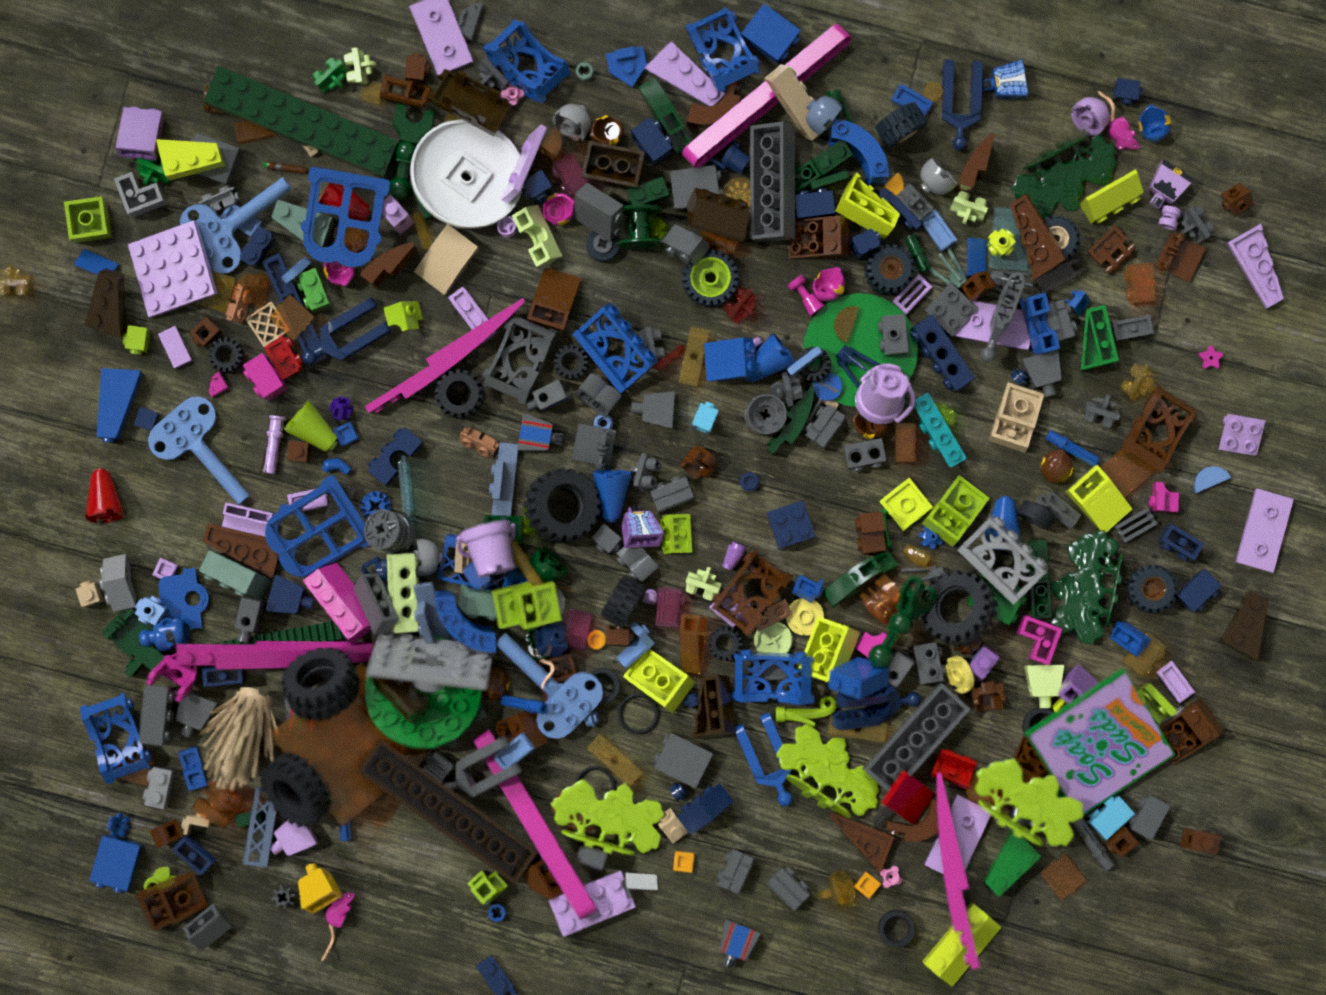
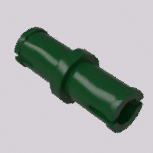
M916 235L907 236L904 241H906L911 252L910 256L915 260L920 273L930 270L932 267Z

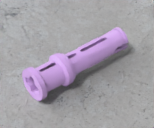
M269 415L271 421L269 431H267L269 438L263 472L276 474L281 438L284 437L282 432L286 417Z

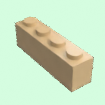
M781 64L764 79L802 136L812 141L818 134L809 127L806 121V115L809 111L806 107L813 98L808 96L806 86L796 78V71L791 66L788 67Z

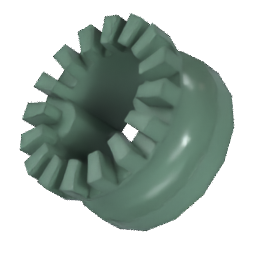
M587 62L578 64L576 67L577 77L582 81L589 80L593 75L592 66ZM580 68H589L590 73L588 75H580Z

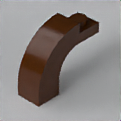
M735 81L729 84L724 98L716 105L702 106L691 103L687 125L697 128H709L740 102L741 96L734 95V93L738 94L741 83Z
M930 800L928 813L921 822L914 825H906L886 820L885 828L889 829V833L900 836L902 832V840L907 842L922 841L938 833L937 800Z

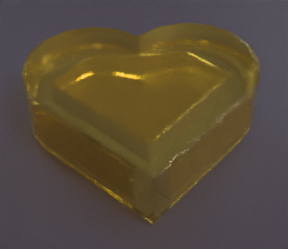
M375 81L369 87L362 88L360 91L361 99L367 103L381 105L380 90L382 84Z

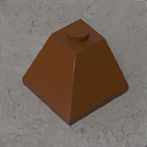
M544 859L528 867L522 874L531 890L550 900L563 893Z

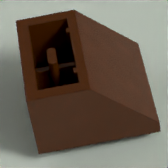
M525 710L494 724L499 738L506 736L508 743L521 733L527 736L535 748L548 743L546 736L538 728L536 713H529Z

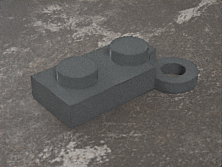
M1053 491L1047 496L1040 494L1036 499L1038 505L1053 513L1061 523L1070 529L1081 516L1080 513Z

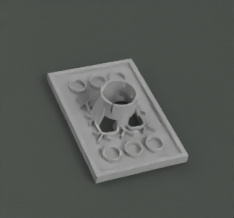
M392 632L378 634L368 667V675L412 680L418 689L427 692L440 691L445 685L486 689L494 652L478 651L459 641L433 639V642L425 643L424 637L412 636L411 634L401 635L393 634Z

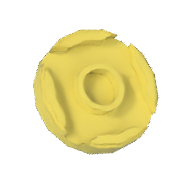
M799 598L789 605L793 615L787 617L786 621L788 627L794 633L808 636L811 635L817 618H824V612L817 601L814 600L810 603Z
M958 655L948 658L945 671L949 683L952 686L955 685L957 688L955 690L961 694L971 691L974 687V678L968 663Z

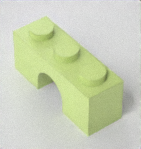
M538 205L525 207L512 215L519 232L527 233L533 240L534 247L528 251L536 267L549 265L562 257Z

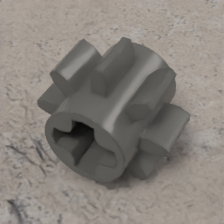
M282 884L280 885V891L278 889L273 890L276 895L271 900H276L277 904L275 907L283 905V908L286 909L287 903L294 904V901L291 899L296 894H292L290 891L292 886L285 889ZM286 893L287 899L282 901L280 894Z

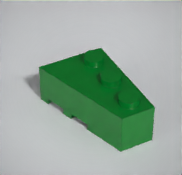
M1106 305L1086 309L1081 371L1118 363L1119 359Z
M1010 828L983 882L999 897L1041 856L1022 836L1021 838L1015 836L1013 829Z

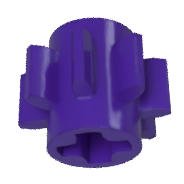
M346 397L333 399L329 406V411L333 412L332 416L337 420L350 418V414H352L354 406L350 405V400Z

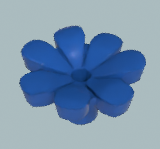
M926 526L923 527L925 532L919 533V538L924 539L921 542V545L924 547L929 544L930 549H935L936 544L941 545L943 543V540Z
M117 813L116 817L111 816L109 818L108 830L111 831L110 835L112 837H125L124 830H129V825L126 824L129 822V817L124 816L123 813Z

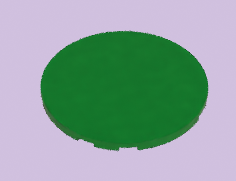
M849 294L827 303L811 320L805 334L803 351L805 348H810V346H817L825 350L831 359L830 373L836 374L842 382L841 394L833 401L856 408L855 395L858 388L843 367L837 363L839 359L836 355L845 345L849 348L852 347L857 352L880 365L893 364L901 368L900 372L904 376L906 374L908 381L910 380L917 362L918 346L911 336L910 328H912V325L906 316L909 352L905 355L884 356V352H880L879 341L882 340V333H878L877 322L880 321L882 316L904 314L890 301L872 294ZM856 356L855 359L866 367L867 371H863L853 362L849 365L845 364L861 385V377L875 366ZM816 359L808 365L807 369L812 372L819 370L821 367L820 359Z
M434 636V639L446 640L441 637ZM367 675L365 684L366 706L375 726L393 742L413 749L437 748L460 737L476 718L482 697V689L445 685L440 691L427 692L416 687L414 690L419 695L422 693L428 699L429 710L411 725L372 684L371 675Z

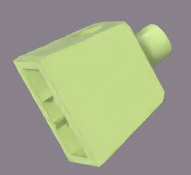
M1064 665L1024 666L1030 696L1039 697L1040 708H1051V696H1059L1058 692L1062 685Z

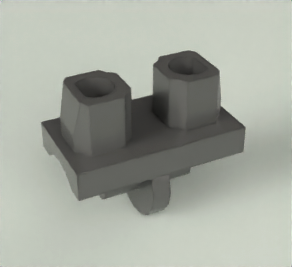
M484 57L478 67L481 71L479 76L482 78L480 83L485 86L488 84L491 89L495 86L502 92L509 83L504 77L505 73L503 71L500 73L497 70L499 66L495 68L491 61Z
M910 183L896 195L897 199L919 221L933 209Z
M1192 206L1181 213L1180 217L1183 220L1181 223L1185 228L1181 233L1185 234L1188 232L1189 236L1194 238L1198 244L1210 236L1214 227L1210 222L1203 224L1200 218L1204 216V211L1200 206L1196 208Z
M650 326L640 330V337L643 339L645 346L655 354L656 359L664 357V348H655L654 341L661 340L660 329H651Z
M787 371L781 372L783 383H774L770 387V392L778 398L785 396L787 406H793V400L803 399L799 376H788Z
M1108 394L1104 396V399L1097 397L1096 403L1086 400L1084 418L1087 421L1095 422L1097 414L1103 415L1101 424L1112 428L1115 421H1119L1120 414L1118 410L1112 409L1115 406V402L1109 401L1110 395Z
M641 453L640 461L636 464V468L629 469V472L633 475V486L639 488L644 493H647L648 489L655 488L657 480L652 476L653 471L660 470L661 462L647 454Z

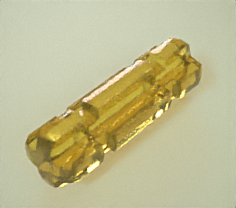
M422 212L414 213L412 217L416 223L415 226L419 238L422 240L423 249H428L431 247L432 241L429 238L430 235L426 223L423 221L424 217Z

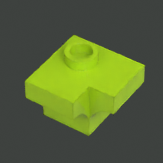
M403 301L384 308L388 326H400L402 331L420 329L418 321L423 320L418 301Z
M480 871L467 883L478 900L487 906L509 887L496 871L490 876H487L484 871Z

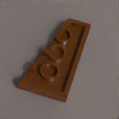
M1025 194L1010 204L1022 237V244L1027 252V260L1033 271V279L1037 280L1067 260V257L1028 194Z
M207 523L203 539L204 543L274 579L279 554L269 547L265 537Z

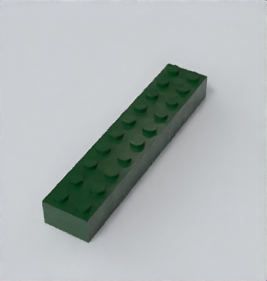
M221 66L217 67L204 98V105L382 179L398 142L393 138Z

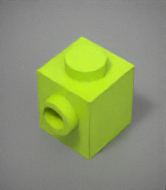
M128 325L127 334L123 336L125 349L130 350V354L141 355L142 352L147 353L151 330Z

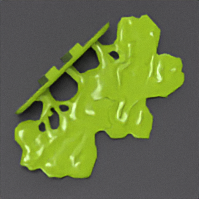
M805 724L803 727L795 729L796 744H783L778 750L776 756L780 758L781 768L784 770H798L800 778L787 775L786 779L802 790L801 795L806 798L813 797L819 801L817 805L821 808H829L846 818H850L851 814L840 805L841 803H850L853 813L857 816L864 815L868 809L877 808L878 800L876 795L879 792L878 784L862 770L863 766L851 770L847 768L850 758L848 752L845 751V738H831L827 744H822L819 732L811 725ZM803 765L806 766V769H805L804 772L802 771V766H803ZM813 776L819 785L817 790L804 782V779ZM830 785L835 788L837 798L834 801L821 793L824 786ZM851 791L853 793V796L849 798L846 796L842 798L845 792ZM854 798L856 799L855 803L851 802Z
M1015 759L991 763L987 769L982 768L976 772L979 779L975 787L976 793L984 797L992 796L995 806L985 800H979L978 803L985 811L997 818V824L1003 828L1005 825L1013 829L1015 836L1018 838L1024 836L1039 846L1043 845V841L1035 833L1041 831L1046 834L1047 841L1051 846L1068 845L1074 836L1069 822H1075L1083 818V804L1071 797L1057 798L1056 794L1060 786L1055 775L1047 776L1045 779L1033 778L1029 784H1025L1022 781V769ZM998 789H1001L1003 791V798L1001 801H999L1000 797H997ZM1006 798H1010V801L1004 802ZM1003 805H1014L1018 809L1017 815L1012 818L1001 811ZM1019 819L1032 820V830L1018 822ZM1042 823H1045L1046 825L1043 828L1039 827Z
M582 779L573 786L562 790L561 796L555 798L551 803V806L556 810L554 819L558 825L562 826L573 822L578 828V832L562 830L561 833L583 841L585 846L592 848L594 844L601 846L604 852L610 854L614 850L628 855H635L634 851L624 847L629 842L634 843L642 853L650 851L652 848H658L661 836L653 827V824L659 822L664 817V813L661 810L662 806L659 802L650 800L634 804L633 792L626 783L620 785L616 791L611 790L605 793L603 800H597L593 787ZM577 813H580L583 817L582 825L581 821H577ZM570 815H573L574 820L570 819ZM590 819L591 822L586 824V820ZM592 824L598 825L602 830L600 838L585 835V828ZM628 833L632 834L630 838H626ZM608 834H618L620 844L617 845L604 841L605 836Z

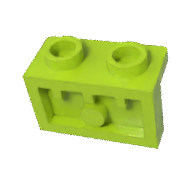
M690 514L661 516L660 527L664 533L661 540L663 554L691 553Z
M1145 683L1138 690L1153 718L1158 723H1162L1168 716L1172 717L1177 712L1150 683Z

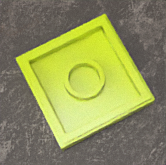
M910 478L879 501L902 531L933 508Z

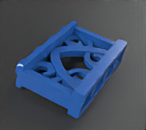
M609 303L604 305L572 335L621 394L656 365L658 360L655 354L645 346L643 339L632 330L631 324L619 314L618 308ZM603 316H607V318L612 322V325H608L606 320L604 323L605 329L603 330L601 326V318ZM596 322L598 331L590 333L588 329ZM607 337L624 340L625 358L616 355L610 357L608 355L609 341ZM599 341H604V347L599 344ZM637 355H638V356L642 359V361L644 362V365H643L642 368H637V367H635V366L632 365V362H633V363H639V362H641V361H638V360L636 359V356H637ZM615 360H618V361L622 362L623 365H622L621 363H619V367H618L614 361H615ZM629 370H632L636 374L629 380L626 376Z

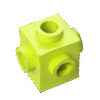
M1002 228L999 232L995 230L988 237L990 241L986 246L992 255L1001 258L1004 254L1008 256L1015 249L1013 244L1016 241L1014 240V235L1009 230L1005 231ZM999 239H1002L1005 244H1000Z

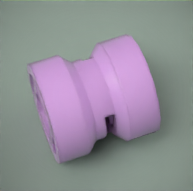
M1163 206V216L1159 219L1158 225L1166 229L1176 230L1178 226L1177 219L1181 216L1182 210L1172 206Z
M506 216L497 222V229L501 236L510 238L515 235L517 226L513 218Z

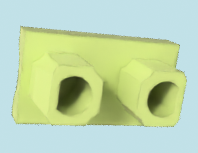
M352 48V52L344 55L345 64L347 66L354 65L355 71L347 72V81L349 83L368 85L367 75L372 74L371 68L376 67V62L370 61V55L364 56V51Z
M960 191L958 196H955L950 210L957 212V216L963 218V224H966L967 220L974 222L975 219L983 221L988 209L986 207V199L979 197L973 203L968 201V193Z
M707 566L706 572L698 569L697 574L689 571L685 581L687 583L686 592L695 594L698 587L705 589L703 598L712 601L719 592L722 583L715 581L716 575L709 573L711 568Z

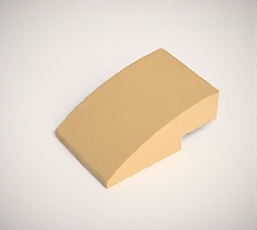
M447 224L419 263L415 273L445 295L466 269L467 264L479 248Z
M1008 382L997 411L989 441L1025 453L1037 422L1044 394Z

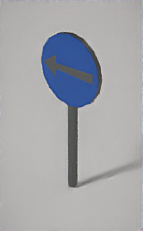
M829 373L825 379L814 382V391L819 400L802 429L803 431L812 420L822 400H834L841 394L842 382L836 374Z

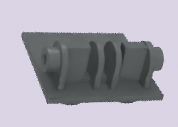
M951 282L925 309L928 313L927 316L933 314L939 325L951 336L978 310Z
M578 423L572 460L596 464V468L600 469L603 466L610 467L616 430Z

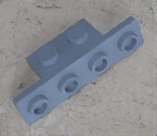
M499 443L498 460H496V464H492L491 475L494 476V483H490L489 495H492L493 499L491 515H511L518 455L517 444Z
M433 584L414 585L413 590L418 602L417 610L414 611V618L416 622H419L420 636L424 637L425 643L433 642L434 636L450 640L449 633L437 613L434 597L436 593Z

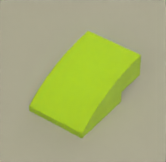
M959 475L922 524L953 547L982 510L989 497Z

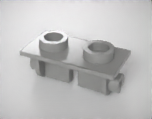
M227 185L220 188V193L216 195L209 193L202 196L203 200L198 203L210 206L216 212L222 209L219 204L220 201H222L224 207L237 203L240 197L237 192H233L236 187Z

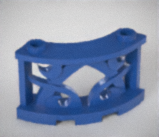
M727 7L700 21L685 26L694 48L697 49L699 55L702 54V57L699 59L705 71L708 72L711 82L719 93L726 90L725 86L754 72L756 75L760 73L758 69L760 62L757 56H753L736 26V15L733 11L730 12ZM725 17L728 27L722 28L720 22L718 31H715L713 22ZM710 24V30H697ZM733 32L735 38H733V37H731V36H729V35ZM710 39H713V46L711 48L705 47V44H711ZM717 40L735 47L730 63L721 58L710 59L717 49ZM718 64H722L721 68H716Z
M512 20L511 24L493 42L487 43L483 47L495 68L497 66L500 67L509 83L513 87L518 85L524 90L525 96L539 103H543L547 99L546 95L565 76L569 77L571 75L568 63L546 50L529 31L528 25L524 22ZM516 31L521 40H517L515 35L514 45H512L509 37ZM506 41L507 46L500 48L499 46ZM517 53L534 56L537 72L531 70L519 72L517 70L519 64ZM513 57L514 63L511 64L508 59Z
M833 119L831 127H829V147L840 140L849 143L855 153L853 156L859 161L864 171L866 185H886L885 178L889 177L888 164L882 148L874 137L854 123Z
M451 590L435 591L436 596L434 597L437 613L447 631L457 641L472 649L483 652H496L493 628L478 625L468 620L457 608Z
M741 650V653L734 654L735 692H733V700L746 703L767 702V699H778V702L796 705L814 703V695H811V661H814V657L807 656L806 652H795V654L752 653V650ZM744 661H752L754 663L753 667H746L748 671L754 672L752 675L744 674ZM795 663L802 664L801 677L795 676L800 671V669L794 667ZM773 664L780 667L788 676V678L779 683L777 690H772L769 681L760 677L762 672ZM743 678L749 679L745 691H743ZM755 682H762L765 685V689H758V685H760L761 683ZM791 682L792 684L788 685L790 690H784L783 685Z
M124 692L120 693L118 697L90 707L88 705L80 707L82 722L91 741H95V747H97L95 754L100 774L106 784L113 783L114 779L135 771L151 768V752L149 749H146L145 744H139L140 727L133 711V701L131 698H127ZM122 705L124 709L122 715L118 714V709L113 712L114 717L110 716V708ZM105 711V715L93 716V714ZM128 718L130 724L125 722L124 720ZM104 722H107V731L103 733L100 731L99 727H105L106 725ZM112 724L118 725L129 732V738L123 751L116 745L104 744L103 740L112 731ZM135 739L137 741L138 746H133ZM110 749L115 750L118 754V757H116L115 753L112 757H110L108 755V751ZM138 752L140 761L128 765L125 759L126 756L131 760H135L133 754ZM121 762H122V764L124 765L123 767H120V768H117V769H115V770H112V769H114L116 766H118Z

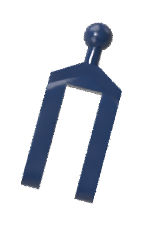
M944 59L941 119L957 129L956 138L952 143L956 151H963L967 147L964 129L980 121L982 61H972L970 115L952 114L954 60Z
M369 298L321 327L320 347L314 351L306 350L302 354V360L305 364L311 365L316 362L318 356L325 353L342 361L392 332V328L388 326L387 322H384L338 350L330 335L377 308L378 305L375 300Z
M893 685L886 686L860 700L838 692L836 702L843 708L884 703V705L835 712L832 726L838 730H847L879 725L885 720H889L901 705L918 706L921 702V697L917 692H910L905 697H899Z

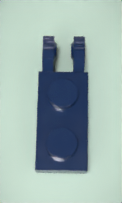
M887 189L880 191V198L883 197L905 219L903 223L910 230L914 228L917 231L921 227V222L891 191L889 192Z
M492 954L476 965V968L495 995H504L507 991H510L512 995H519L514 989L513 983Z

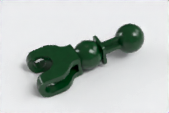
M401 103L397 104L393 119V127L399 134V143L395 148V164L399 165L396 178L390 181L388 193L397 202L405 201L411 195L412 187L407 179L412 156L419 140L431 130L434 114L433 110L427 109L420 122L412 123L405 117L406 107Z
M910 576L901 587L899 602L895 607L899 611L890 617L889 627L884 626L889 630V633L882 644L873 646L869 651V662L875 668L884 669L892 663V648L898 638L901 637L906 640V637L903 635L908 634L912 630L913 620L918 621L922 615L929 612L937 600V591L933 587L925 585L918 576ZM917 582V586L912 591V585ZM930 592V597L924 599L925 595Z

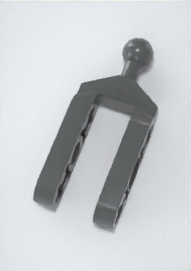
M1012 273L1002 288L990 320L991 334L987 348L983 349L980 353L981 360L985 363L994 361L996 343L1013 317L1025 285V277L1021 273ZM1018 278V282L1021 284H1014L1011 280Z
M505 736L457 761L456 780L454 782L446 781L443 785L455 792V789L461 788L470 796L475 797L520 774L522 770L519 764L516 763L477 784L475 783L469 767L510 746Z

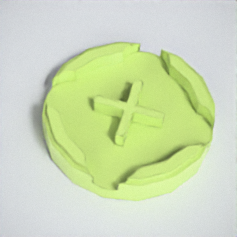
M777 622L759 632L757 630L754 635V644L758 652L788 653L792 645V635L785 624Z

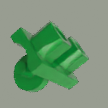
M331 57L325 64L329 68L325 73L317 70L312 75L315 80L314 83L324 94L329 89L333 90L336 86L342 89L344 86L341 81L345 78L344 75L349 72L340 59L335 60Z
M138 157L136 160L137 171L140 172L139 176L144 178V185L149 186L151 182L158 183V181L168 185L170 180L165 176L162 162L157 166L154 164L156 160H146Z

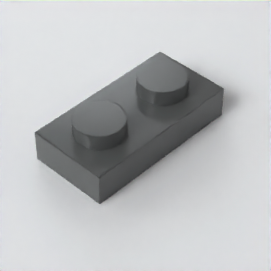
M1150 315L1111 323L1115 341L1154 334Z

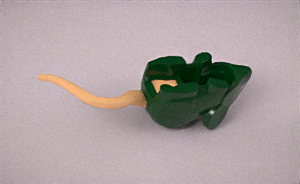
M535 627L529 628L527 637H525L528 642L529 652L535 662H541L551 667L550 673L542 683V689H544V684L554 673V665L552 662L545 660L549 656L538 655Z

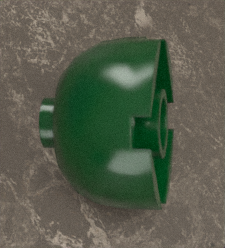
M538 547L529 561L532 578L538 583H556L566 575L568 569L565 563L561 565L558 562L561 559L558 555L545 547L542 550Z

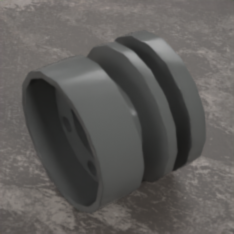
M762 394L754 397L747 403L744 410L746 425L751 431L760 435L777 432L786 421L787 411L784 403L772 394ZM767 410L766 413L769 414V417L762 420L760 412Z
M384 509L371 514L364 527L365 539L370 546L392 554H400L407 551L413 544L416 535L412 520L407 516Z

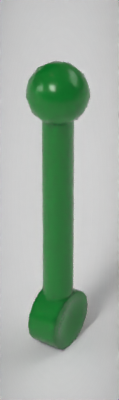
M880 509V511H883L885 545L886 548H891L892 543L889 541L886 522L887 511L886 509Z

